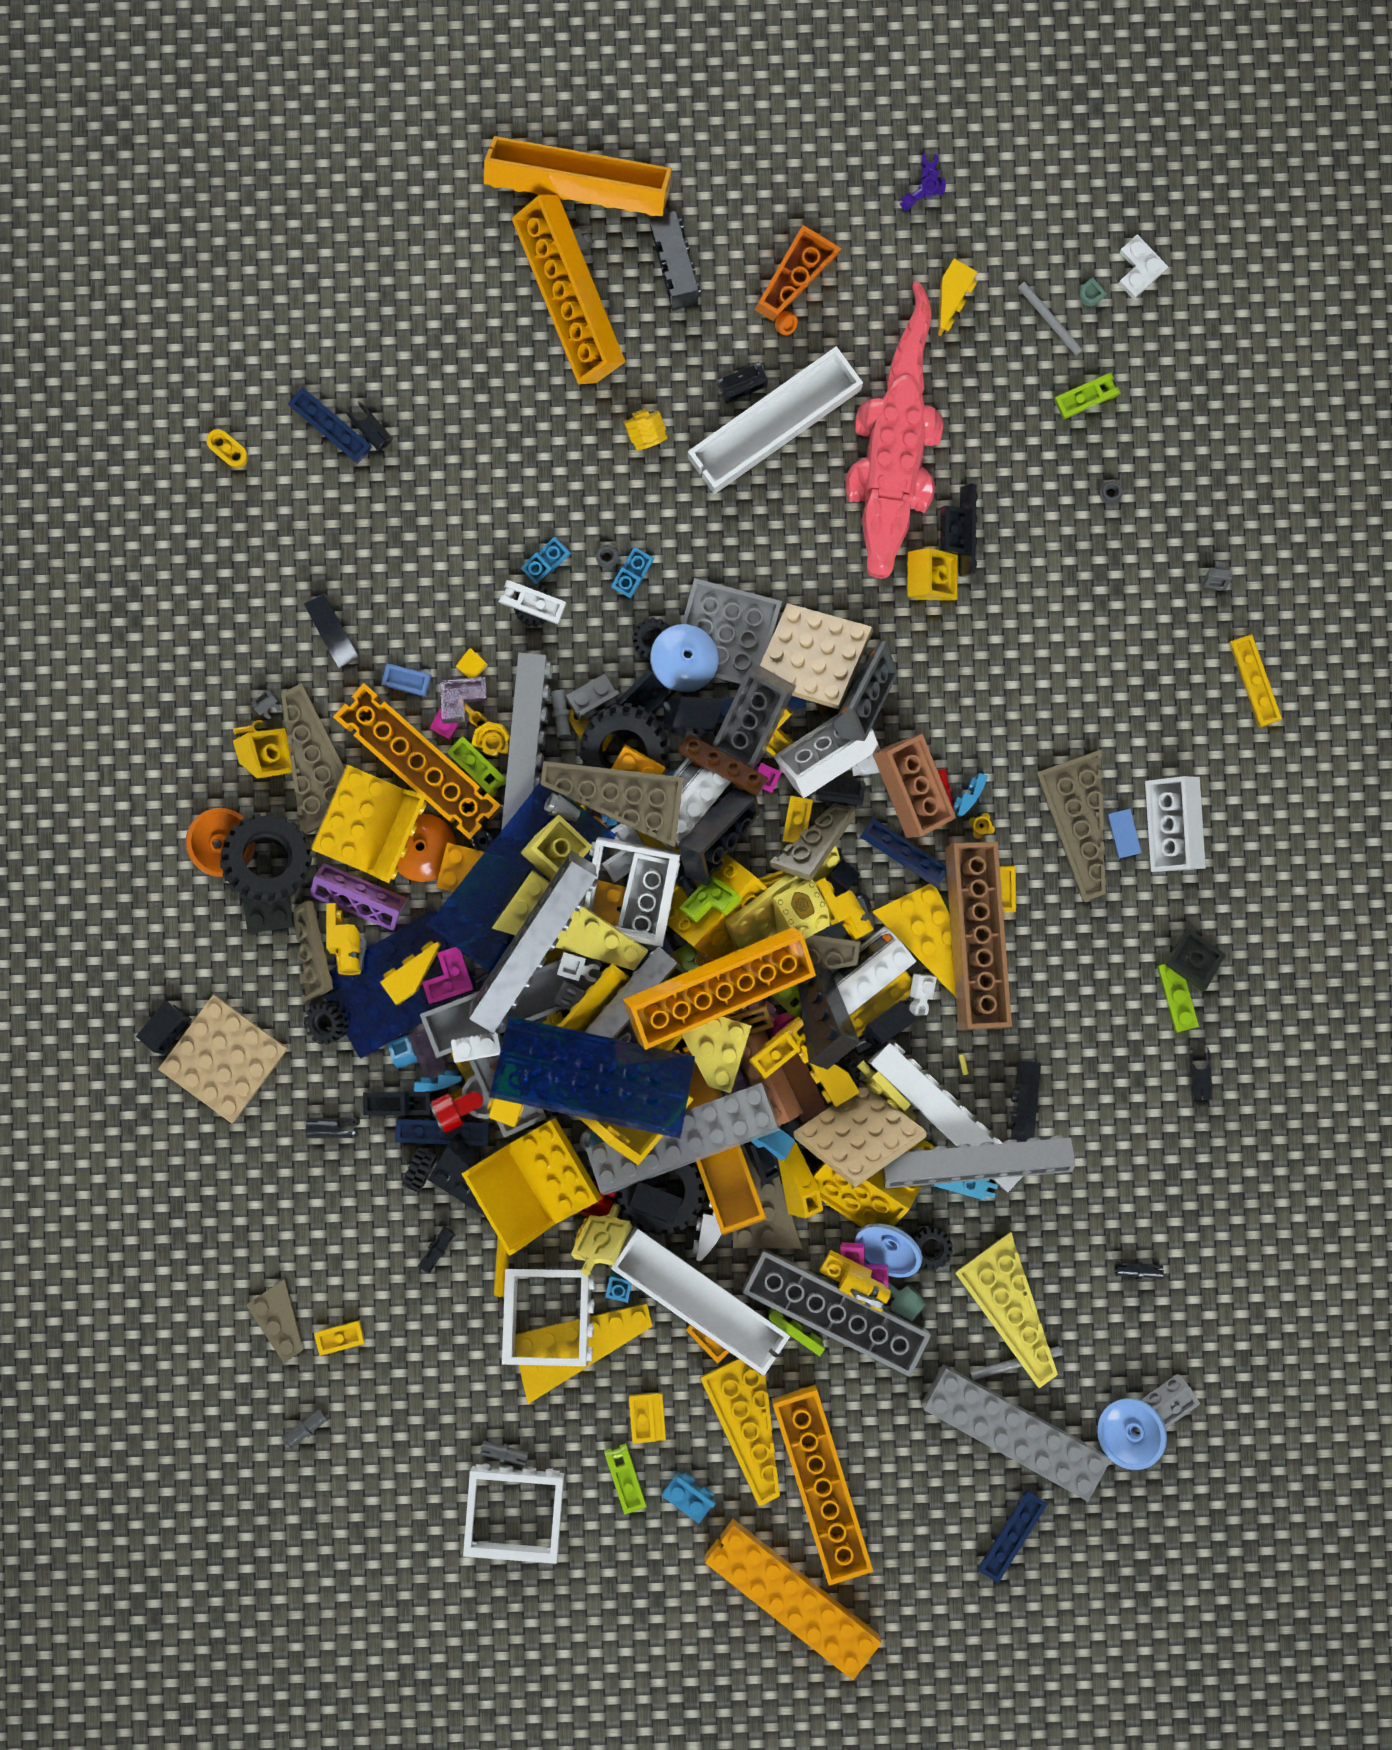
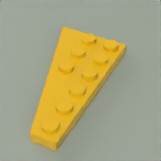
M928 884L872 911L956 998L950 914L938 889L932 884Z
M648 1303L590 1316V1323L594 1324L593 1337H589V1347H593L592 1361H589V1366L653 1326ZM580 1319L517 1333L515 1343L516 1356L579 1358ZM519 1365L527 1403L529 1404L588 1366Z
M737 1358L699 1378L756 1503L760 1507L780 1496L766 1374L763 1376Z

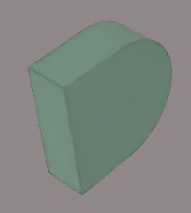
M1092 277L1080 289L1079 299L1086 306H1095L1106 297L1107 293Z

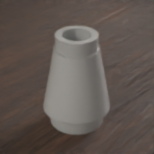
M554 793L548 797L544 806V810L548 811V815L555 817L560 815L563 819L576 822L581 812L563 796Z

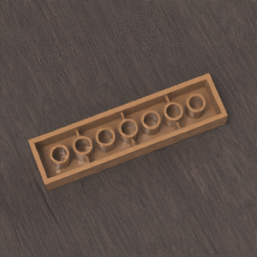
M998 842L953 843L945 847L958 1031L1012 1027Z

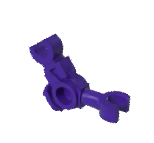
M926 154L922 155L920 161L923 167L921 171V184L918 190L912 194L905 195L901 199L903 202L900 203V206L904 211L909 210L922 197L926 199L936 194L944 195L946 180L945 178H940V183L937 180L939 177V170L935 169L939 160L937 154H934L933 162L931 163L926 161Z

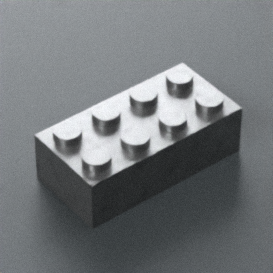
M758 664L748 669L712 747L753 769L760 763L796 685Z

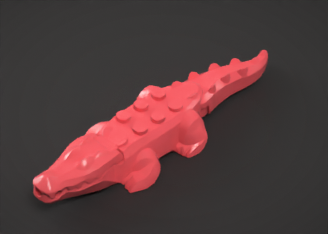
M914 282L912 285L915 297V310L894 353L887 379L888 390L883 399L874 398L862 403L856 413L854 422L855 433L869 437L866 459L859 460L851 466L845 481L849 502H859L861 500L865 503L862 524L868 553L867 572L869 576L879 579L887 578L893 570L896 554L910 526V508L925 513L933 500L935 482L929 471L922 467L924 446L939 445L943 434L942 415L935 408L924 405L922 395L924 390L923 351L931 323V307L928 296L919 282Z

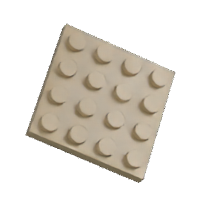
M787 603L760 666L796 685L792 696L840 710L873 633V629L871 626Z
M212 995L158 1070L230 1123H234L288 1048L222 999Z
M865 1084L858 1087L859 1094L837 1107L834 1105L830 1106L793 1132L794 1138L854 1187H857L926 1138V1130L898 1109L894 1110L886 1104V1100L880 1095L870 1092L865 1087Z

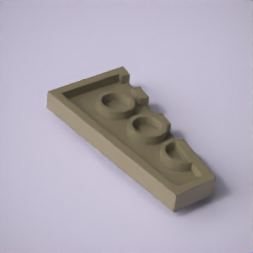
M837 803L831 805L815 820V824L810 829H805L799 834L800 838L795 843H789L778 858L775 856L770 861L771 867L811 881L855 817V810Z
M313 901L303 902L294 909L296 939L301 942L299 951H297L298 960H301L303 963V974H300V984L304 983L305 995H301L302 1003H310L333 989L332 977L329 973L327 955L324 952L322 933L319 930L317 912L314 909Z

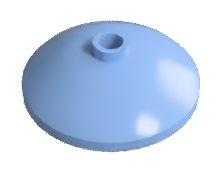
M680 624L667 628L656 638L651 649L650 662L655 676L664 686L673 691L688 693L703 688L712 680L718 668L719 657L714 641L705 631L696 626ZM684 652H689L691 654V658H686L684 656Z
M882 1223L869 1224L861 1228L855 1238V1243H865V1263L888 1265L889 1276L908 1277L915 1274L921 1266L922 1253L917 1243L910 1235L895 1226Z
M1126 1398L1113 1402L1103 1411L1098 1422V1439L1103 1451L1109 1459L1123 1468L1130 1470L1146 1469L1155 1464L1165 1451L1167 1433L1164 1422L1154 1408L1141 1400ZM1134 1427L1139 1428L1140 1434L1135 1433Z

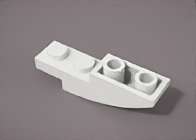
M709 1203V1209L713 1210L711 1203ZM714 1211L713 1213L703 1212V1217H698L696 1231H700L699 1240H694L692 1253L697 1254V1261H701L711 1251L721 1236Z

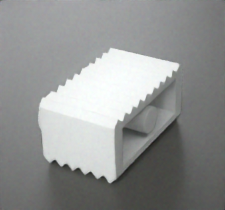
M498 1032L462 1037L451 1041L455 1063L503 1054L501 1035Z

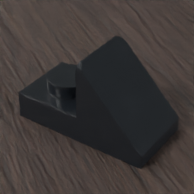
M842 860L826 880L832 884L834 895L837 897L852 886L860 876V873L845 860Z

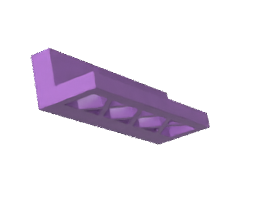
M325 863L321 865L314 875L309 895L326 903H336L338 908L392 931L396 928L399 915L407 901L406 897ZM318 885L325 887L329 893L325 894L318 891ZM339 895L346 896L350 902L342 901ZM360 904L369 906L371 911L363 910ZM381 913L393 916L392 921L384 919Z

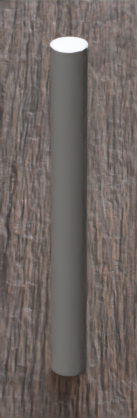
M1023 282L1018 289L1075 356L1079 355L1083 349L1031 288Z
M1059 1346L1050 1349L1052 1358L1062 1355ZM1016 1358L970 1371L974 1381L1023 1366Z

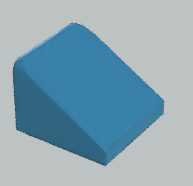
M409 1035L387 1043L391 1060L397 1069L418 1061Z

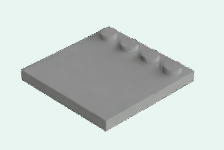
M694 578L682 624L702 629L714 641L718 651L719 662L713 678L741 685L747 670L755 664H761L773 637L782 601ZM685 651L684 656L691 658V654Z

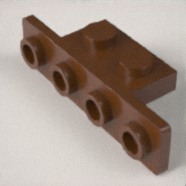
M690 734L678 749V753L753 795L757 796L768 780L767 776Z

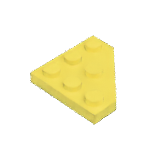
M720 1017L681 1034L709 1087L732 1093L752 1028L751 1025Z

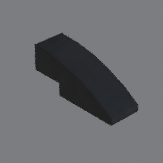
M323 593L304 603L337 666L341 668L359 659L328 597Z
M438 1091L363 1092V1115H432L433 1112L430 1104H432L431 1101L438 1098Z
M751 1141L743 1144L763 1184L781 1175L778 1158L765 1147L758 1148Z

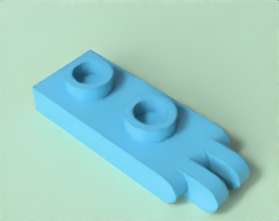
M990 1179L933 1184L935 1187L985 1200L986 1196L995 1198L996 1194L987 1191L988 1187L998 1188V1184L991 1183Z

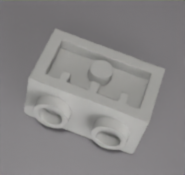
M603 674L569 693L565 698L580 721L584 718L589 720L598 714L597 711L603 707L609 709L611 705L617 704L616 701L620 693L618 690L615 691L606 674Z
M1179 1374L1169 1379L1141 1400L1156 1410L1162 1418L1165 1428H1168L1200 1405L1189 1385Z

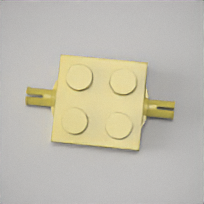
M864 1060L856 1066L866 1076L863 1082L870 1092L880 1095L886 1100V1104L894 1110L898 1109L911 1120L915 1121L918 1118L909 1108L911 1104L879 1071L872 1070Z
M618 1204L612 1205L607 1216L590 1215L572 1250L571 1255L574 1259L585 1261L581 1269V1273L589 1276L596 1263L614 1265L633 1226L630 1221L617 1218L622 1209Z

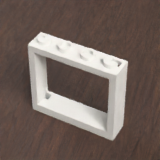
M598 837L596 842H592L593 847L590 849L589 854L593 856L592 863L596 867L597 880L604 846L669 859L656 933L614 926L635 942L662 947L665 940L681 853ZM597 884L591 892L587 891L583 897L585 899L584 906L591 911L593 909Z
M505 1269L502 1364L589 1366V1361H592L593 1347H589V1337H593L594 1324L590 1323V1313H594V1299H590L591 1290L595 1288L594 1275H591V1273L589 1276L581 1273V1270ZM518 1276L581 1278L579 1358L515 1357Z
M486 1463L472 1466L469 1477L463 1556L557 1564L565 1473H559L560 1471L546 1469V1472L536 1471L534 1467H523L522 1470L513 1469V1466L500 1465L499 1468H493ZM477 1479L556 1485L551 1547L472 1541Z

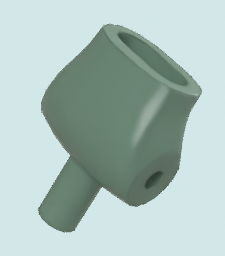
M889 1282L888 1289L891 1290V1296L894 1298L890 1309L896 1315L912 1323L927 1303L913 1287L907 1285L899 1291Z

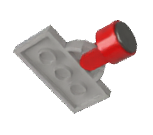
M508 1034L501 1037L503 1053L512 1044ZM501 1055L469 1060L475 1075L469 1078L463 1086L460 1098L452 1100L448 1093L431 1101L430 1107L442 1132L447 1133L462 1126L461 1116L467 1113L477 1118L487 1119L491 1110L488 1109V1104L492 1095L496 1096L498 1088H495V1084L499 1076L491 1068V1065ZM534 1089L527 1095L521 1118L515 1127L497 1121L504 1138L546 1119Z

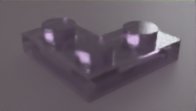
M486 677L440 681L441 719L443 724L466 722L465 703L488 701Z
M425 1028L408 1035L425 1078L448 1069L443 1056L436 1058Z

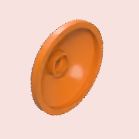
M214 808L201 813L193 820L186 834V849L189 858L199 870L211 876L223 877V869L220 868L221 850L230 830L234 825H238L240 820L244 819L241 814L226 808ZM215 840H218L220 842L219 848H216L213 843ZM255 841L249 844L245 850L244 862L246 866L254 855Z
M418 814L415 821L417 823L416 831L413 836L409 835L406 842L408 845L407 852L403 858L400 857L397 866L399 867L398 872L404 877L417 882H428L438 879L447 843L457 845L452 829L445 821L431 814ZM420 842L424 843L425 846L422 851L417 850V844Z

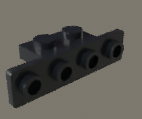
M973 483L960 488V507L946 505L941 507L940 551L959 555V577L975 574L977 567L976 501L978 494L977 485Z
M648 669L616 702L620 706L630 703L632 704L631 707L638 708L639 705L645 708V712L655 714L676 691L664 686L653 672ZM629 730L613 731L624 742H627L635 735L634 732Z
M1017 1062L1015 1088H1012L1011 1102H1014L1013 1111H1010L1009 1125H1011L1010 1140L1026 1142L1027 1139L1034 1138L1041 1063Z

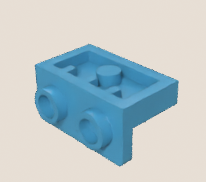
M678 1471L663 1491L662 1497L699 1524L709 1509L713 1508L716 1504L714 1493L704 1486L701 1489L695 1484L696 1480L687 1473L681 1474Z

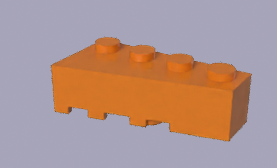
M802 225L754 310L774 322L778 315L837 257L842 248Z

